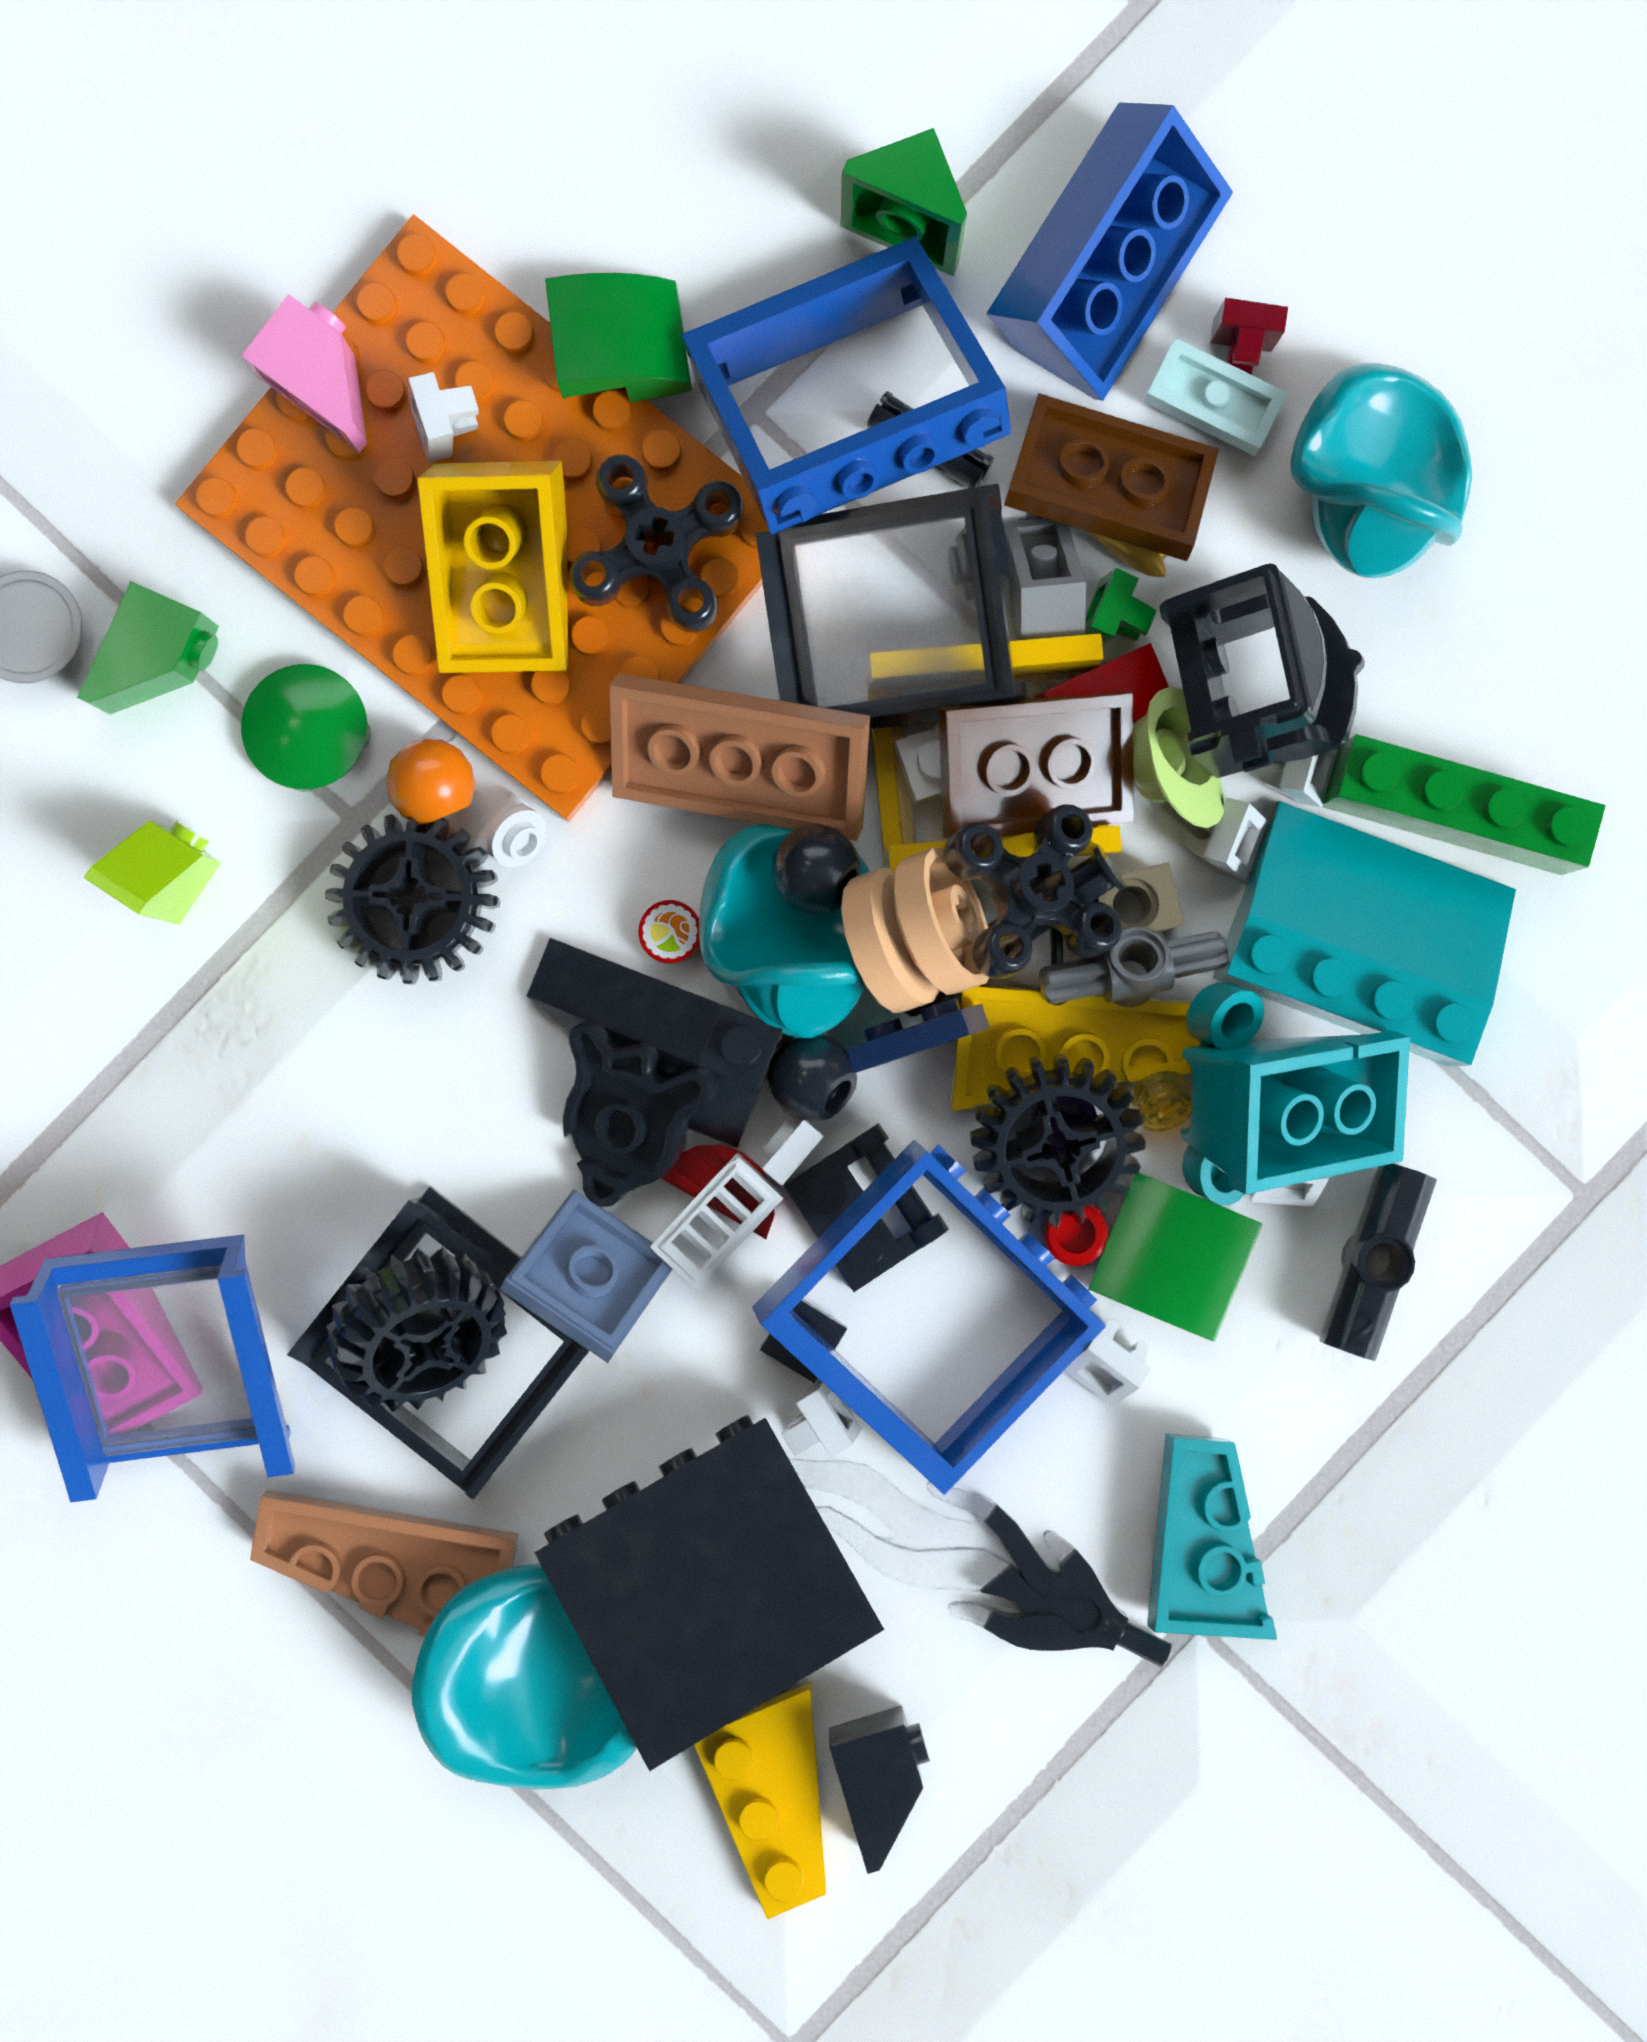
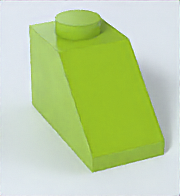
M149 820L94 863L83 878L138 915L180 925L221 862L204 851L210 841L185 824L176 820L170 829Z

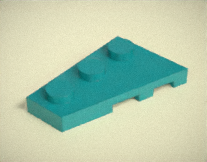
M1165 1433L1147 1626L1156 1633L1277 1640L1274 1621L1268 1615L1262 1589L1265 1579L1261 1560L1255 1556L1248 1524L1251 1514L1236 1444L1227 1438Z

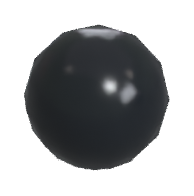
M819 823L796 828L785 835L772 856V879L776 891L791 908L812 915L834 912L842 906L843 889L850 879L861 874V861L852 842L841 831Z
M820 1034L812 1038L794 1037L783 1043L772 1058L767 1079L771 1094L783 1112L802 1121H820L831 1119L846 1106L856 1089L857 1073H853L846 1048L842 1043Z

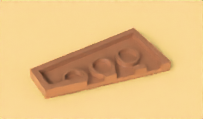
M266 1491L260 1497L250 1560L324 1593L333 1591L360 1603L359 1608L381 1618L387 1615L419 1629L418 1634L425 1637L440 1609L454 1594L481 1577L513 1567L519 1533Z

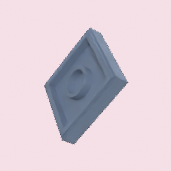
M573 1189L506 1277L500 1290L608 1363L673 1269L650 1248L653 1242Z

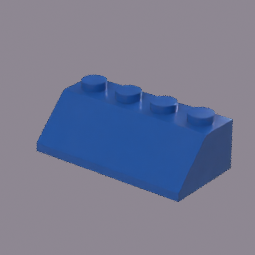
M1125 102L1117 104L986 313L1021 355L1095 400L1103 401L1233 194L1232 189L1174 105Z

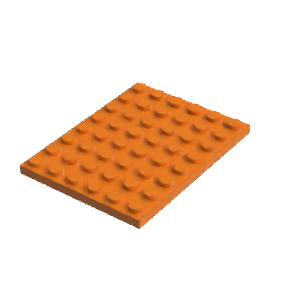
M413 214L332 312L346 326L342 336L353 351L356 359L367 444L361 452L358 453L270 387L180 496L175 505L566 821L570 822L612 770L611 682L618 673L682 684L762 586L755 533L769 532L743 477L649 401L642 400L630 403L626 387L562 398L556 378L550 322ZM434 372L439 390L471 386L479 409V415L475 416L478 429L453 437V457L428 463L409 405L408 378ZM622 454L637 459L644 467L648 479L649 499L655 506L663 507L669 511H677L687 507L694 500L698 490L706 483L712 481H725L733 485L740 492L745 507L744 520L740 528L732 535L723 538L710 536L701 539L693 546L689 554L688 565L690 570L697 578L707 582L712 587L718 601L717 616L713 624L706 630L690 633L677 628L670 620L666 608L667 594L665 589L658 581L647 577H637L629 580L621 587L618 596L611 603L601 607L589 606L581 602L573 593L569 582V570L573 561L582 553L588 551L604 552L613 549L621 542L625 534V519L618 511L605 504L600 498L596 486V473L601 463L608 457ZM562 461L567 517V670L439 673L417 478L433 464ZM628 477L618 478L612 487L616 489L627 488L631 484L632 479ZM717 503L712 505L708 512L720 516L729 510V506L724 503ZM658 534L654 543L645 542L648 554L656 555L660 545L669 546L665 534ZM602 572L591 573L587 577L585 584L597 586L604 581L606 574ZM690 598L683 603L681 609L693 613L702 607L703 602L698 598Z

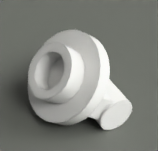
M513 793L473 841L501 865L518 867L532 860L541 850L546 839L547 827L543 817Z

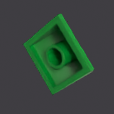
M928 129L848 159L841 176L840 227L887 248L916 236L934 268L954 277L959 266L967 211L935 129Z

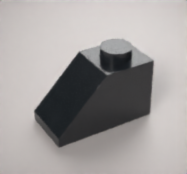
M902 1705L829 1727V1748L867 1874L880 1871L924 1788L920 1765L931 1762L920 1723L908 1726Z

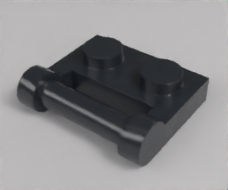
M880 1123L864 1131L784 1185L818 1238L863 1192L848 1166L864 1157L878 1177L895 1159L885 1144L889 1137ZM913 1185L895 1203L911 1230L895 1239L882 1218H880L836 1264L853 1292H856L949 1230V1227L939 1213L932 1215Z

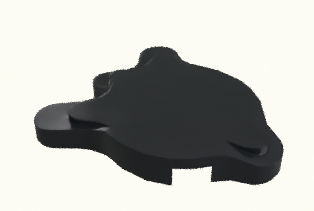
M585 1021L572 1027L569 1033V1045L575 1060L576 1077L574 1086L566 1099L563 1114L564 1137L572 1135L575 1148L582 1158L576 1164L582 1173L583 1191L586 1197L598 1206L609 1207L621 1201L628 1192L640 1186L653 1183L672 1170L678 1163L686 1145L688 1123L692 1114L698 1108L714 1099L718 1091V1084L713 1074L701 1067L693 1068L670 1079L662 1078L657 1071L659 1053L653 1044L638 1043L630 1046H618L612 1041L602 1025L595 1021Z

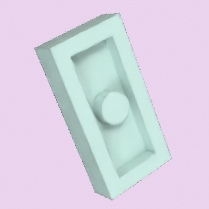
M1175 337L1143 402L1256 457L1288 393Z

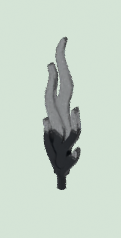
M789 1458L805 1488L833 1493L856 1502L883 1521L895 1537L876 1535L858 1521L831 1506H816L827 1528L843 1539L867 1563L883 1575L903 1584L925 1589L982 1592L1003 1597L1015 1603L1022 1610L1020 1613H1012L976 1601H952L947 1607L948 1614L952 1618L971 1622L1016 1647L1029 1650L1065 1651L1092 1647L1106 1648L1114 1651L1117 1645L1159 1667H1162L1167 1661L1172 1644L1128 1622V1616L1116 1607L1108 1597L1088 1561L1075 1546L1060 1534L1052 1530H1046L1042 1535L1045 1544L1053 1552L1059 1563V1571H1057L1043 1560L1012 1516L998 1503L976 1492L952 1487L943 1495L928 1481L926 1489L934 1498L970 1512L975 1517L976 1522L949 1518L916 1503L903 1494L888 1478L867 1464L846 1460L817 1461Z

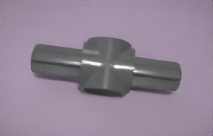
M1140 927L1129 928L1122 931L1120 940L1111 950L1097 957L1044 966L1039 971V987L1043 998L1049 1004L1101 994L1108 1003L1114 1002L1124 1007H1137L1149 1001L1154 993L1171 990L1174 986L1175 978L1223 969L1229 961L1228 947L1225 938L1215 931L1167 941L1161 933H1155ZM1120 962H1137L1144 967L1147 974L1137 975L1130 973L1123 968Z

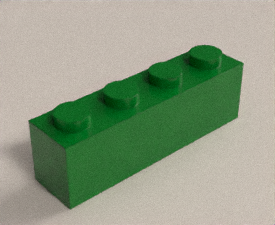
M1355 734L1348 739L1345 746L1338 748L1322 807L1558 875H1564L1589 867L1606 805Z

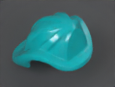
M1361 363L1337 373L1318 393L1304 417L1291 455V475L1296 484L1303 491L1311 495L1314 527L1323 547L1332 559L1346 571L1360 577L1381 578L1391 576L1413 565L1434 543L1452 546L1461 537L1463 531L1462 520L1467 507L1472 482V463L1467 437L1455 407L1446 396L1424 378L1409 370L1382 363Z
M764 824L752 825L737 832L723 844L715 855L707 873L702 891L699 917V939L702 957L709 972L720 982L735 985L739 995L749 1009L763 1022L777 1028H782V1033L797 1038H812L835 1027L850 1013L858 1002L865 983L851 955L845 936L841 907L834 912L812 915L791 908L775 889L772 879V856L785 835L793 830ZM858 854L862 866L860 875L870 872L869 868L867 867L861 856Z

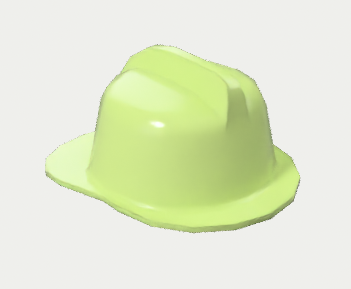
M1169 687L1155 694L1149 702L1147 714L1133 725V777L1135 786L1140 794L1154 803L1168 801L1177 813L1191 824L1209 828L1219 823L1224 813L1220 778L1217 779L1191 756V751L1187 746L1185 737L1191 731L1183 689Z

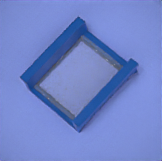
M244 1234L46 1258L37 1273L28 1295L13 1297L10 1307L70 1503L96 1500L109 1463L259 1444L267 1477L294 1474L295 1462L289 1442L291 1432L289 1425L285 1423L246 1264Z

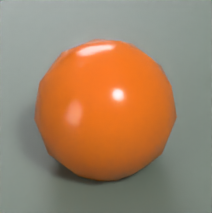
M423 739L410 742L390 760L386 776L388 798L391 804L405 819L412 817L420 826L470 806L476 787L473 768L460 749L442 739Z

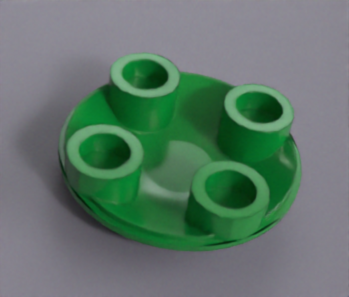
M291 665L269 674L258 683L249 695L241 718L243 745L253 765L271 781L301 792L325 787L345 776L357 763L363 749L369 744L371 737L366 710L357 691L341 675L319 665Z

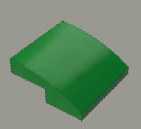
M614 272L572 274L545 278L556 378L562 398L626 387L631 403L692 391L687 351L681 336L684 333L678 288L675 280L650 275Z
M1139 1173L1134 1175L1088 1290L1215 1342L1263 1223Z

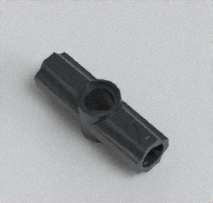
M1394 1163L1377 1167L1356 1232L1347 1240L1342 1248L1341 1261L1343 1270L1319 1342L1376 1362L1399 1291L1410 1281L1414 1274L1416 1261L1413 1250L1437 1182L1436 1178ZM1382 1243L1389 1252V1265L1381 1275L1372 1277L1366 1268V1256L1371 1248Z

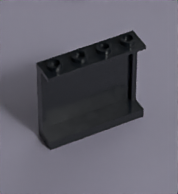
M749 1415L732 1422L715 1433L720 1444L698 1457L693 1448H689L670 1458L658 1467L663 1477L640 1490L636 1481H632L615 1490L601 1500L606 1511L585 1523L582 1522L579 1514L562 1521L544 1533L549 1544L534 1552L649 1772L885 1630L766 1417L755 1424Z

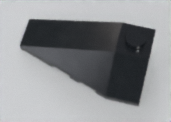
M549 938L526 996L569 1033L572 1027L582 1022L595 1021L603 1026L612 1041L618 1046H630L638 1043L653 1044L659 1053L657 1071L662 1078L670 1079L698 1067L709 1070L716 1078L718 1084L717 1094L714 1099L698 1108L692 1114L688 1123V1129L738 1148L770 1069L772 1058L782 1039L783 1029L768 1025L762 1020Z

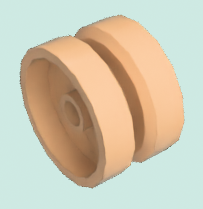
M929 848L903 858L895 871L891 868H878L850 879L843 889L841 910L845 936L853 961L866 987L883 1007L893 1013L906 1012L934 1002L939 991L946 995L957 994L985 984L989 979L988 976H985L977 969L972 956V948L976 938L982 931L988 928L980 900L970 880L956 877L948 870L944 862L943 848Z

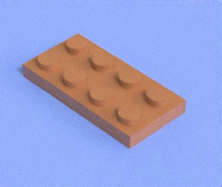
M618 673L610 684L612 797L792 830L819 823L841 831L849 840L857 841L863 829L870 716Z

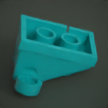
M1217 982L1203 988L1191 1001L1186 1014L1187 1028L1191 1036L1200 1041V1045L1184 1048L1182 1052V1058L1191 1067L1193 1084L1191 1127L1181 1129L1180 1137L1189 1145L1183 1155L1182 1171L1186 1183L1193 1192L1218 1205L1229 1206L1238 1202L1247 1194L1403 1161L1410 1036L1391 1030L1361 1035L1253 1039L1260 1029L1264 1018V1004L1260 996L1253 991L1230 983Z

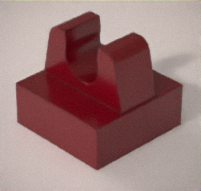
M1225 297L1213 319L1210 343L1228 346L1227 363L1252 375L1253 366L1257 367L1259 365L1261 352H1272L1284 334L1288 306Z

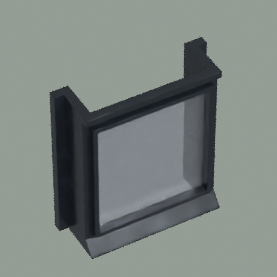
M999 484L824 513L772 535L770 532L755 533L780 701L869 715V730L939 720L938 707L1027 699L1025 681L1015 682L993 518L994 509H1001L1002 511Z

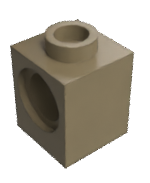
M1169 862L1121 874L1126 884V888L1123 890L1135 893L1143 904V915L1137 924H1128L1121 921L1122 931L1140 927L1155 933H1161L1185 925ZM1114 887L1093 902H1103L1113 908V899L1119 890Z

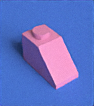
M288 294L241 356L259 379L360 453L367 444L356 359L353 351L342 336L346 326L332 312L318 302L314 301L308 309Z

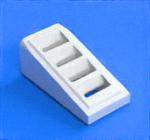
M736 1153L654 1241L650 1248L697 1291L783 1200L784 1195L739 1153ZM732 1177L760 1203L752 1212L724 1187ZM714 1196L742 1221L735 1231L707 1206ZM697 1214L725 1240L718 1249L690 1224ZM680 1233L708 1258L700 1268L672 1243Z

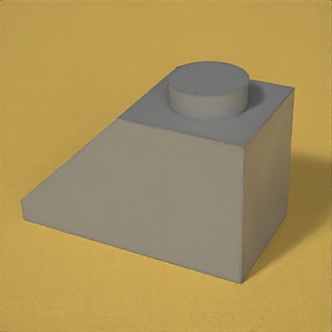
M1046 518L1004 522L1011 576L1008 579L1012 619L1017 639L1028 640L1085 635L1086 580L1069 525Z

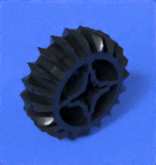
M386 815L383 823L385 836H381L374 827L367 824L361 828L362 837L368 844L363 850L349 841L343 844L342 850L344 853L354 859L349 869L340 864L331 865L330 873L345 881L343 889H327L325 891V898L332 902L343 903L344 909L331 913L327 917L328 923L334 927L350 925L351 928L340 936L337 941L338 945L342 949L349 950L363 944L356 954L354 962L361 968H368L379 958L377 965L378 978L390 980L400 965L402 982L408 985H415L419 978L420 965H422L428 980L438 982L442 980L443 974L440 960L444 959L453 971L461 972L465 969V963L457 951L462 946L467 951L476 955H480L483 952L484 947L482 944L471 937L475 928L486 933H493L495 931L496 924L480 917L481 908H499L501 900L495 895L481 894V888L496 883L498 876L493 870L475 872V869L488 858L487 852L482 847H476L463 853L470 842L471 834L460 828L447 839L449 821L445 818L431 822L426 832V824L420 826L415 819L410 817L407 819L406 831H404L401 822L395 815ZM426 849L440 852L448 858L459 876L462 891L436 887L433 884L430 875V865L425 863ZM405 851V857L399 858L397 873L391 880L384 884H370L369 886L371 878L383 862L391 856ZM418 880L419 882L415 888L440 900L425 899V903H416L413 907V914L407 916L411 910L410 908L387 897L401 898L402 895L411 894L414 884ZM366 906L391 911L395 918V933L401 934V950L389 946L377 935L369 921ZM460 910L453 926L441 939L427 947L421 948V939L427 938L429 923L435 916L440 913Z
M1058 1053L1053 1059V1070L1045 1071L1040 1058L1032 1056L1029 1059L1031 1075L1022 1078L1017 1069L1009 1067L1005 1074L1011 1088L1006 1091L999 1085H989L986 1090L987 1095L996 1107L986 1105L976 1107L974 1112L976 1121L985 1127L977 1128L970 1132L971 1145L981 1149L972 1157L976 1171L988 1172L983 1179V1185L989 1194L1002 1191L1000 1203L1008 1212L1022 1203L1023 1218L1031 1224L1043 1209L1046 1210L1049 1224L1057 1228L1062 1220V1212L1071 1210L1075 1222L1083 1225V1222L1086 1220L1083 1207L1093 1203L1098 1211L1107 1214L1109 1205L1104 1194L1111 1191L1116 1195L1126 1196L1128 1187L1120 1174H1139L1141 1166L1138 1160L1131 1154L1145 1150L1146 1141L1143 1135L1134 1131L1143 1124L1144 1120L1138 1109L1128 1108L1134 1099L1128 1087L1114 1089L1117 1079L1111 1070L1105 1069L1093 1077L1094 1065L1090 1059L1083 1057L1077 1062L1074 1070L1070 1072L1066 1055ZM1069 1096L1085 1100L1096 1106L1103 1114L1089 1117L1087 1112L1081 1114L1066 1113L1058 1107L1056 1097ZM1036 1103L1037 1115L1035 1121L1030 1127L1016 1132V1139L1007 1141L1010 1129L1016 1119L1028 1107ZM1051 1117H1054L1059 1131L1063 1132L1067 1147L1062 1149L1065 1157L1063 1163H1061L1057 1151L1053 1150L1048 1137L1053 1133L1050 1124ZM1106 1140L1104 1149L1097 1161L1087 1171L1079 1175L1078 1167L1081 1159L1087 1153L1099 1149L1100 1142ZM1025 1164L1027 1169L1033 1167L1049 1168L1057 1174L1059 1182H1044L1032 1179L1018 1171L1014 1166Z
M444 1247L437 1250L430 1258L417 1248L409 1260L401 1262L391 1255L389 1267L381 1271L367 1268L365 1283L346 1285L347 1300L332 1305L334 1313L333 1322L326 1326L328 1331L327 1341L331 1351L329 1357L335 1372L340 1374L344 1386L350 1390L353 1397L361 1396V1398L365 1399L370 1407L385 1403L392 1412L399 1409L405 1402H409L418 1410L426 1399L436 1397L443 1403L445 1393L455 1387L467 1390L466 1379L472 1374L482 1375L486 1373L485 1359L493 1358L500 1354L498 1342L507 1334L504 1318L506 1312L503 1308L504 1301L489 1273L478 1270L475 1262L471 1261L465 1253L454 1257Z

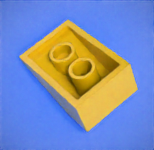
M562 461L433 464L417 479L439 673L566 671L568 668L567 517Z

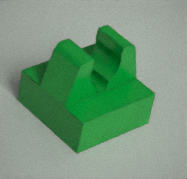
M1116 567L1099 580L1085 613V635L1101 634L1102 644L1115 637V634L1133 641H1137L1140 634L1144 636L1148 634L1157 610L1132 596L1139 580L1138 577Z

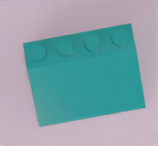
M1279 801L1275 806L1226 939L1228 964L1223 969L1215 970L1212 978L1253 991L1261 997L1360 1034H1374L1393 1030L1410 1036L1409 1052L1446 1066L1472 1065L1494 1005L1516 889Z

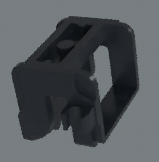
M1275 564L1261 565L1176 595L1160 604L1161 618L1171 629L1191 731L1185 736L1187 746L1191 751V756L1217 779L1242 771L1246 773L1269 766L1272 763L1306 759L1346 745L1357 709V675L1364 668L1365 659L1359 651L1350 649L1347 639L1332 616L1314 598L1310 596L1304 597L1301 591ZM1275 627L1290 699L1239 714L1233 697L1231 695L1226 696L1222 675L1229 673L1230 668L1223 644Z

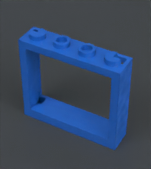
M916 236L681 334L695 380L771 535L798 523H804L810 518L853 500L866 497L872 492L915 474L923 473L934 466L977 448L985 447V445L1012 434L1006 388ZM922 305L969 386L769 470L728 386Z
M913 1140L752 1306V1309L762 1327L945 1495L1102 1332L1106 1325L1089 1309L1097 1299L1072 1274L1061 1282L1047 1268L1055 1257L1028 1231L1018 1240L1003 1225L1011 1214L984 1188L973 1196L957 1181L966 1172L957 1161L939 1144L929 1153ZM922 1175L1062 1310L936 1443L792 1310Z

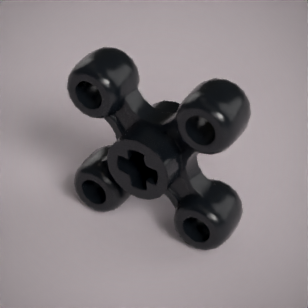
M622 454L608 457L601 463L596 473V486L600 498L605 504L618 511L625 519V534L621 542L613 549L604 552L588 551L582 553L573 561L569 570V582L573 593L581 602L589 606L601 607L611 603L618 596L621 587L629 580L637 577H647L658 581L665 589L667 594L666 608L670 620L677 628L690 633L706 630L713 624L717 616L718 601L712 587L707 582L697 578L690 570L688 565L689 554L693 546L701 539L710 536L723 538L732 535L740 528L744 520L745 510L740 492L733 485L725 481H712L706 483L698 490L694 500L687 507L677 511H669L663 507L655 506L649 499L648 479L644 467L637 459ZM628 477L632 479L631 484L627 488L616 489L612 487L618 478ZM717 503H724L729 506V510L720 516L708 512L709 508ZM658 534H665L669 546L660 545L656 555L648 554L645 542L654 543ZM602 572L606 574L604 581L597 586L585 584L587 577L591 573ZM698 598L703 602L702 607L698 611L689 613L681 609L687 599Z
M1062 804L1043 814L1035 825L1033 832L1035 848L1028 857H1018L1009 853L1003 847L999 834L991 826L984 823L967 824L956 830L946 841L943 854L948 870L963 880L978 879L988 883L993 888V905L999 918L993 926L980 933L972 948L973 961L977 969L985 976L992 979H1005L1023 970L1031 959L1033 949L1030 938L1032 931L1037 925H1049L1056 928L1062 934L1066 947L1073 954L1082 958L1097 957L1111 950L1120 940L1122 933L1121 919L1110 905L1103 902L1088 903L1078 899L1073 894L1075 888L1074 879L1067 863L1072 857L1081 853L1088 846L1093 834L1092 822L1088 814L1080 807L1073 804Z

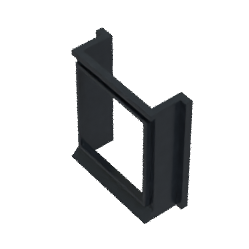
M429 1186L422 1197L407 1201L287 1353V1356L305 1364L465 1491V1495L473 1500L590 1351L500 1290L504 1280L522 1257L438 1190ZM426 1234L430 1235L455 1256L465 1253L471 1261L475 1262L478 1270L489 1273L500 1292L564 1341L471 1460L404 1406L392 1412L385 1403L370 1407L361 1396L353 1397L350 1390L344 1386L340 1374L335 1372L329 1357L331 1351L328 1346L326 1326L333 1322L334 1313L332 1305L347 1300L346 1285L365 1283L367 1268L381 1271L389 1267L391 1255L401 1262L405 1261Z

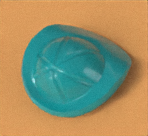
M541 1564L511 1567L481 1577L454 1594L440 1609L423 1640L412 1680L411 1698L421 1737L430 1753L442 1767L459 1777L480 1783L536 1790L571 1788L607 1776L622 1766L636 1751L637 1747Z

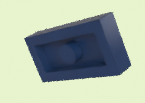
M957 998L920 1010L924 1021L920 1024L903 1029L900 1018L864 1029L867 1042L846 1049L853 1073L871 1069L989 1029L990 1026L982 1004L960 1009Z

